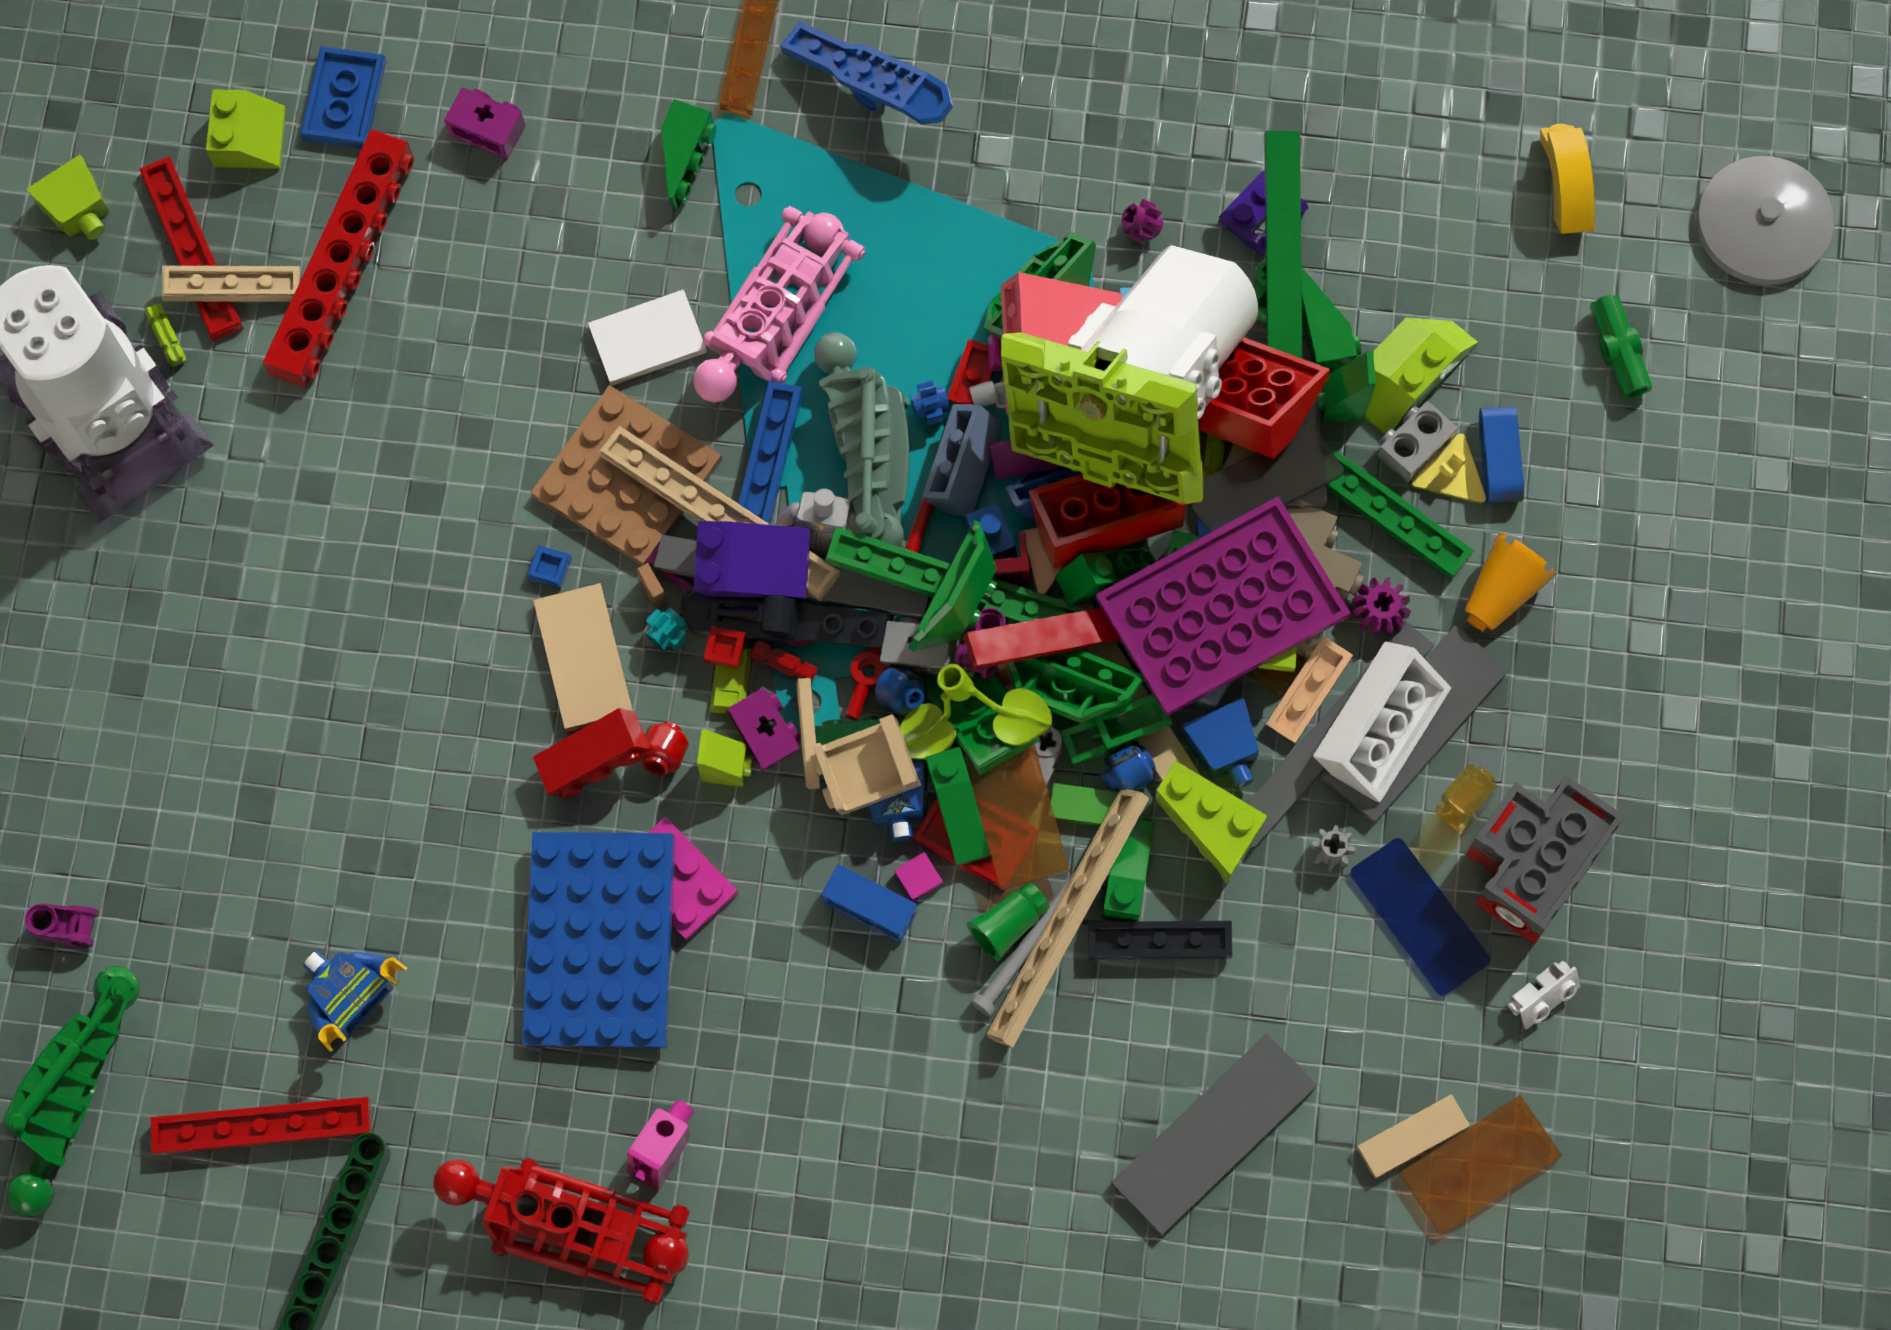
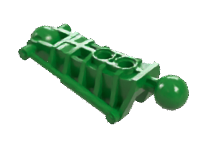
M112 966L99 973L94 981L93 993L95 1001L87 1016L76 1013L55 1034L29 1068L3 1115V1122L8 1129L36 1152L29 1170L15 1176L7 1188L8 1204L20 1216L34 1217L41 1215L48 1210L53 1202L54 1188L49 1179L55 1164L63 1167L66 1160L63 1156L67 1147H71L94 1095L97 1086L96 1081L115 1037L120 1032L118 1025L123 1013L139 997V980L134 972L126 967Z

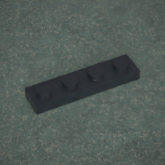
M1232 921L1088 922V960L1232 959L1233 956Z

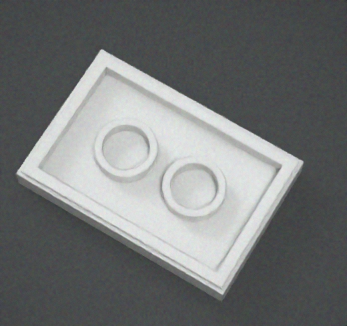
M684 289L588 323L611 386L707 353Z

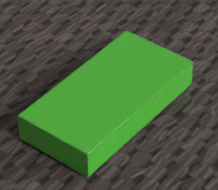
M1053 783L1049 820L1100 827L1119 792Z

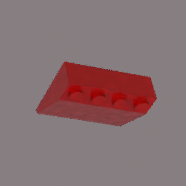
M1244 337L1219 368V378L1222 380L1220 393L1209 402L1202 417L1198 419V429L1274 459L1294 439L1327 381L1330 369Z

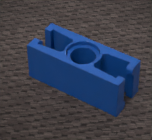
M837 864L821 894L824 904L900 943L918 912L916 903L840 864Z

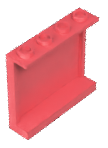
M1018 272L1001 284L1003 334L1022 332L1067 346L1070 337L1080 330L1085 324L1087 317L1093 314L1101 303L1116 307L1123 299L1122 293Z

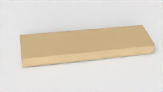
M162 266L163 301L291 302L300 283V266Z

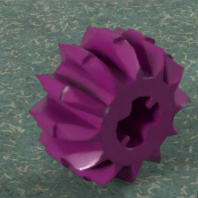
M1375 577L1371 578L1369 586L1361 584L1358 590L1359 595L1353 596L1351 601L1357 607L1353 610L1352 617L1363 618L1359 628L1363 630L1368 625L1371 626L1372 636H1377L1380 628H1382L1386 636L1392 634L1393 627L1401 630L1405 625L1403 619L1408 618L1411 614V610L1406 607L1410 602V596L1399 595L1403 589L1402 584L1396 585L1395 588L1390 587V577L1385 578L1382 585H1380ZM1376 602H1381V607L1385 604L1387 606L1386 612H1382L1381 607L1376 609Z

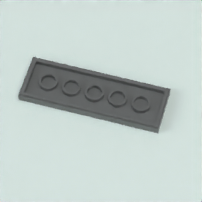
M1456 625L1425 658L1451 687V690L1381 802L1370 799L1332 776L1327 770L1320 776L1319 780L1373 825L1509 671V668Z
M1266 1033L1113 1179L1111 1185L1162 1237L1317 1087V1084Z

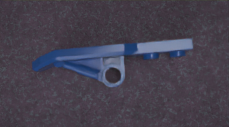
M799 21L780 45L784 54L834 76L841 85L851 89L856 100L870 111L877 112L883 104L906 114L921 125L942 122L953 108L947 84L924 70L866 44L846 43Z

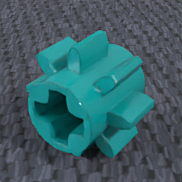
M670 608L665 613H661L656 609L645 620L650 628L645 635L662 651H665L670 646L677 651L687 640V634L684 632L688 627L687 623Z

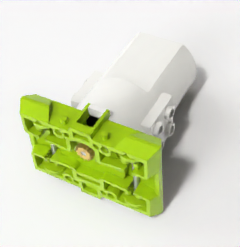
M1171 245L1158 255L1116 307L1101 303L1096 311L1087 317L1085 324L1080 330L1070 337L1067 346L1022 332L1003 334L1001 338V360L1008 415L1010 418L1009 430L1012 451L1067 467L1072 471H1080L1083 474V479L1113 488L1118 483L1125 485L1129 489L1134 488L1183 504L1201 502L1203 500V470L1200 459L1198 419L1202 417L1209 402L1220 393L1222 380L1219 378V368L1253 327L1258 314L1256 293L1246 274L1234 262Z

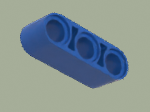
M1480 408L1479 436L1487 504L1522 502L1524 498V481L1516 408Z

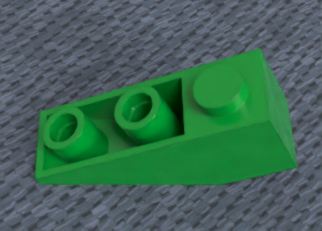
M673 99L663 122L661 132L668 198L673 211L678 212L681 203L686 202L690 196L692 188L690 182L694 173H699L704 162L703 152L706 145L713 142L717 126L714 124L711 111Z
M1147 547L1086 553L1078 556L1058 572L1055 577L1070 606L1096 602V594L1154 564L1156 560Z

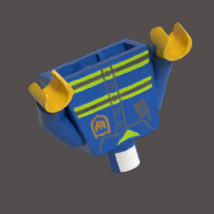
M318 951L312 953L306 959L303 968L314 977L306 988L311 995L307 1001V1007L312 1027L318 1033V1038L329 1052L333 1051L331 1043L336 1038H341L343 1042L346 1041L394 989L389 981L393 985L399 983L394 978V975L401 969L407 971L406 966L393 957L387 959L377 954L357 951L349 955L339 952L330 962Z

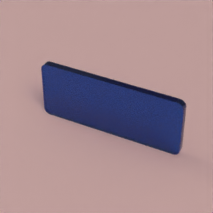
M1393 839L1351 869L1350 876L1438 995H1447L1489 965L1491 961L1489 954L1402 839Z

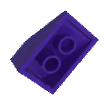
M698 521L693 591L704 596L764 598L766 595L807 599L811 529L731 521Z

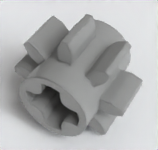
M1335 825L1333 830L1328 833L1323 829H1319L1318 837L1321 842L1314 841L1310 846V849L1318 851L1314 863L1323 862L1327 864L1328 871L1330 872L1334 865L1339 863L1342 867L1346 868L1349 862L1345 854L1354 855L1356 851L1355 847L1348 846V841L1352 835L1351 832L1345 835L1338 832V825ZM1330 842L1336 843L1337 854L1330 853V847H1328Z

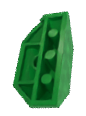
M1070 232L1064 236L1062 241L1053 243L1033 255L1018 272L1089 287L1096 244L1090 239ZM1001 291L989 303L986 322L983 325L987 333L1000 339L1003 335Z
M974 520L908 647L909 650L915 652L961 639L966 628L973 631L982 614L981 611L976 609L981 599L988 602L997 585V582L991 580L997 567L980 522Z
M1082 650L1007 663L1015 689L1021 688L1035 692L1045 701L1050 711L1079 723L1129 703L1145 681L1144 676L1138 672Z

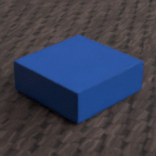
M538 545L527 575L528 580L561 590L572 560L571 554Z

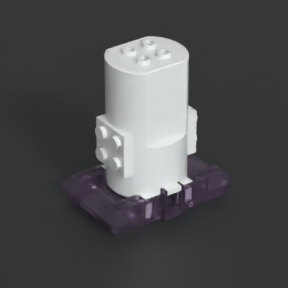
M54 265L26 269L12 276L0 286V348L4 353L0 356V387L13 404L28 410L32 415L25 422L55 463L62 459L65 461V463L58 467L61 472L65 474L71 470L79 480L80 484L74 490L98 523H101L130 502L133 503L214 446L189 411L182 415L172 402L178 398L173 390L167 394L164 392L170 386L142 345L133 348L127 338L125 324L101 291L88 298L66 267Z

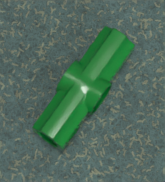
M1610 294L1600 297L1592 302L1589 308L1600 335L1599 346L1602 358L1606 365H1611L1622 397L1629 399L1640 397L1646 392L1651 391L1653 387L1641 357L1643 348L1640 336L1634 327H1630L1619 295Z

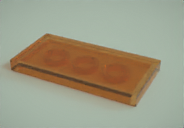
M1035 744L979 776L964 753L1000 889L1005 890L1070 872Z
M1519 1095L1401 1171L1399 1175L1441 1236L1559 1159L1562 1154L1522 1096Z

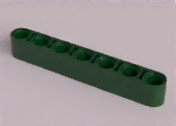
M367 1132L361 1134L354 1141L278 1330H294V1322L303 1315L308 1316L310 1319V1325L307 1330L322 1329L390 1160V1147L379 1135ZM369 1144H379L380 1152L378 1156L371 1160H365L363 1156L364 1149ZM359 1177L365 1178V1189L359 1194H351L349 1189L351 1182ZM346 1211L351 1212L352 1222L344 1229H337L336 1218L338 1215ZM336 1246L338 1248L336 1260L329 1264L323 1263V1251L327 1247ZM314 1281H322L324 1283V1291L321 1296L315 1299L309 1298L308 1288L310 1284Z

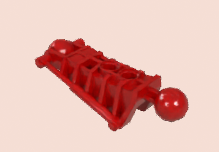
M531 1158L523 1159L520 1168L502 1166L496 1184L480 1179L475 1167L461 1159L446 1161L435 1172L433 1187L435 1194L442 1202L447 1205L461 1206L474 1200L488 1205L481 1224L493 1241L490 1250L495 1255L503 1257V1255L508 1253L584 1278L590 1276L643 1293L642 1298L645 1299L644 1302L655 1305V1303L659 1304L664 1290L663 1282L671 1284L672 1278L681 1273L688 1264L689 1249L685 1242L687 1233L681 1231L682 1228H685L690 1211L685 1206H673L671 1211L616 1194V1191L539 1167L536 1163L537 1161ZM562 1189L579 1194L581 1197L562 1191ZM523 1197H530L536 1202V1213L531 1216L521 1215L516 1208L517 1201ZM589 1198H592V1199H596V1200H599V1201H602V1202H605V1203H608V1204H607V1205H604V1204H601V1203H598V1202H594V1201H591V1200H588V1199H589ZM616 1203L634 1208V1214L616 1209ZM558 1209H565L571 1215V1225L566 1228L556 1227L551 1220L552 1213ZM642 1211L668 1219L669 1226L641 1217ZM587 1212L603 1217L601 1226L581 1220L583 1213ZM637 1227L655 1233L647 1240L643 1249L645 1265L626 1259ZM578 1228L598 1234L593 1248L574 1242ZM518 1236L535 1242L534 1246L516 1241L515 1237ZM542 1245L561 1250V1253L557 1254L541 1247ZM569 1253L588 1259L586 1263L570 1258L568 1255ZM595 1262L615 1267L613 1274L593 1268ZM622 1269L651 1278V1280L647 1284L621 1277L620 1274Z

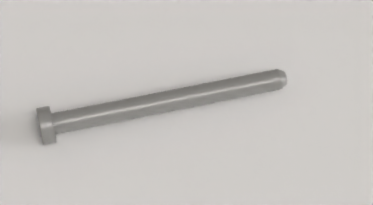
M1074 873L1071 874L1049 904L1050 908L1039 917V921L1034 924L982 995L975 994L970 1001L983 1014L990 1017L996 1010L993 1003L1030 955Z

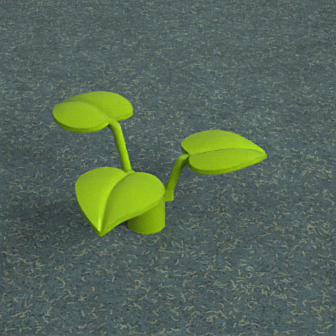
M968 628L965 629L963 636L969 631ZM949 664L940 670L937 677L938 684L944 691L941 694V699L944 702V713L935 704H921L905 716L900 729L911 759L925 760L926 756L949 749L956 737V728L947 721L951 716V699L954 701H964L973 695L994 711L999 712L994 718L993 730L1003 743L1013 746L1029 743L1046 732L1052 724L1051 711L1039 695L1031 690L1021 688L1007 692L1002 706L997 705L974 687L971 679L974 676V671L966 668L962 669L956 664Z

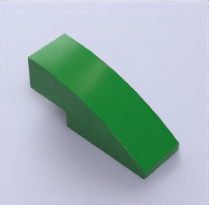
M1151 694L1098 715L1091 720L1062 730L1060 735L1071 767L1074 768L1111 753L1128 743L1132 744L1171 726L1173 723L1170 715L1165 716L1155 697Z

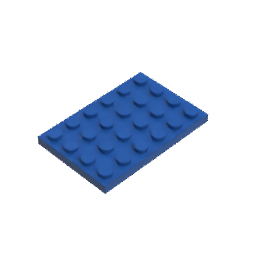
M532 832L522 1045L524 1047L667 1049L675 835L673 833Z

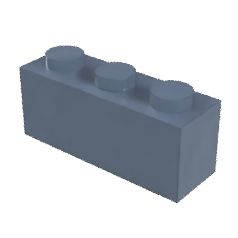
M953 404L922 498L945 515L965 516L974 512L991 461L989 444L997 443L1003 423L980 405Z

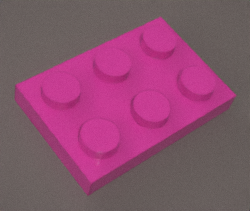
M664 817L648 833H673L675 835L672 927L687 942L739 893L704 855Z

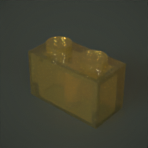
M1470 763L1444 791L1434 812L1458 833L1462 834L1489 805L1498 787L1494 783V777L1482 767L1476 768Z

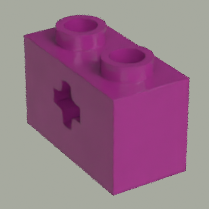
M464 87L459 91L444 119L449 135L505 159L510 157L526 127L522 112L514 104L509 102L499 103L492 100L488 94L481 90L474 89L471 91Z
M764 687L730 706L726 711L751 755L754 756V760L761 772L796 753L800 748L797 742L801 740L793 723L789 722L786 724L779 712L784 709L774 692L768 694ZM763 719L766 724L772 722L775 725L771 730L772 736L769 737L765 732L758 733L757 730L761 725L760 720Z

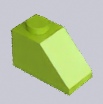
M701 730L697 767L702 782L744 787L745 776H752L754 756L748 755L747 745L709 730Z

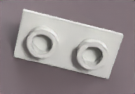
M1561 961L1559 964L1554 962L1535 978L1536 982L1542 987L1539 991L1531 983H1528L1510 997L1511 1002L1507 1006L1514 1015L1517 1016L1520 1013L1524 1029L1527 1030L1534 1023H1540L1545 1020L1553 1008L1562 1001H1568L1576 994L1581 986L1575 967L1570 969L1564 961Z

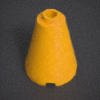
M1499 533L1495 538L1464 610L1469 615L1466 621L1481 632H1484L1486 628L1491 631L1497 628L1556 575L1554 568L1547 572L1544 569L1547 562L1516 539L1511 545L1505 542L1504 539L1507 535L1504 533Z

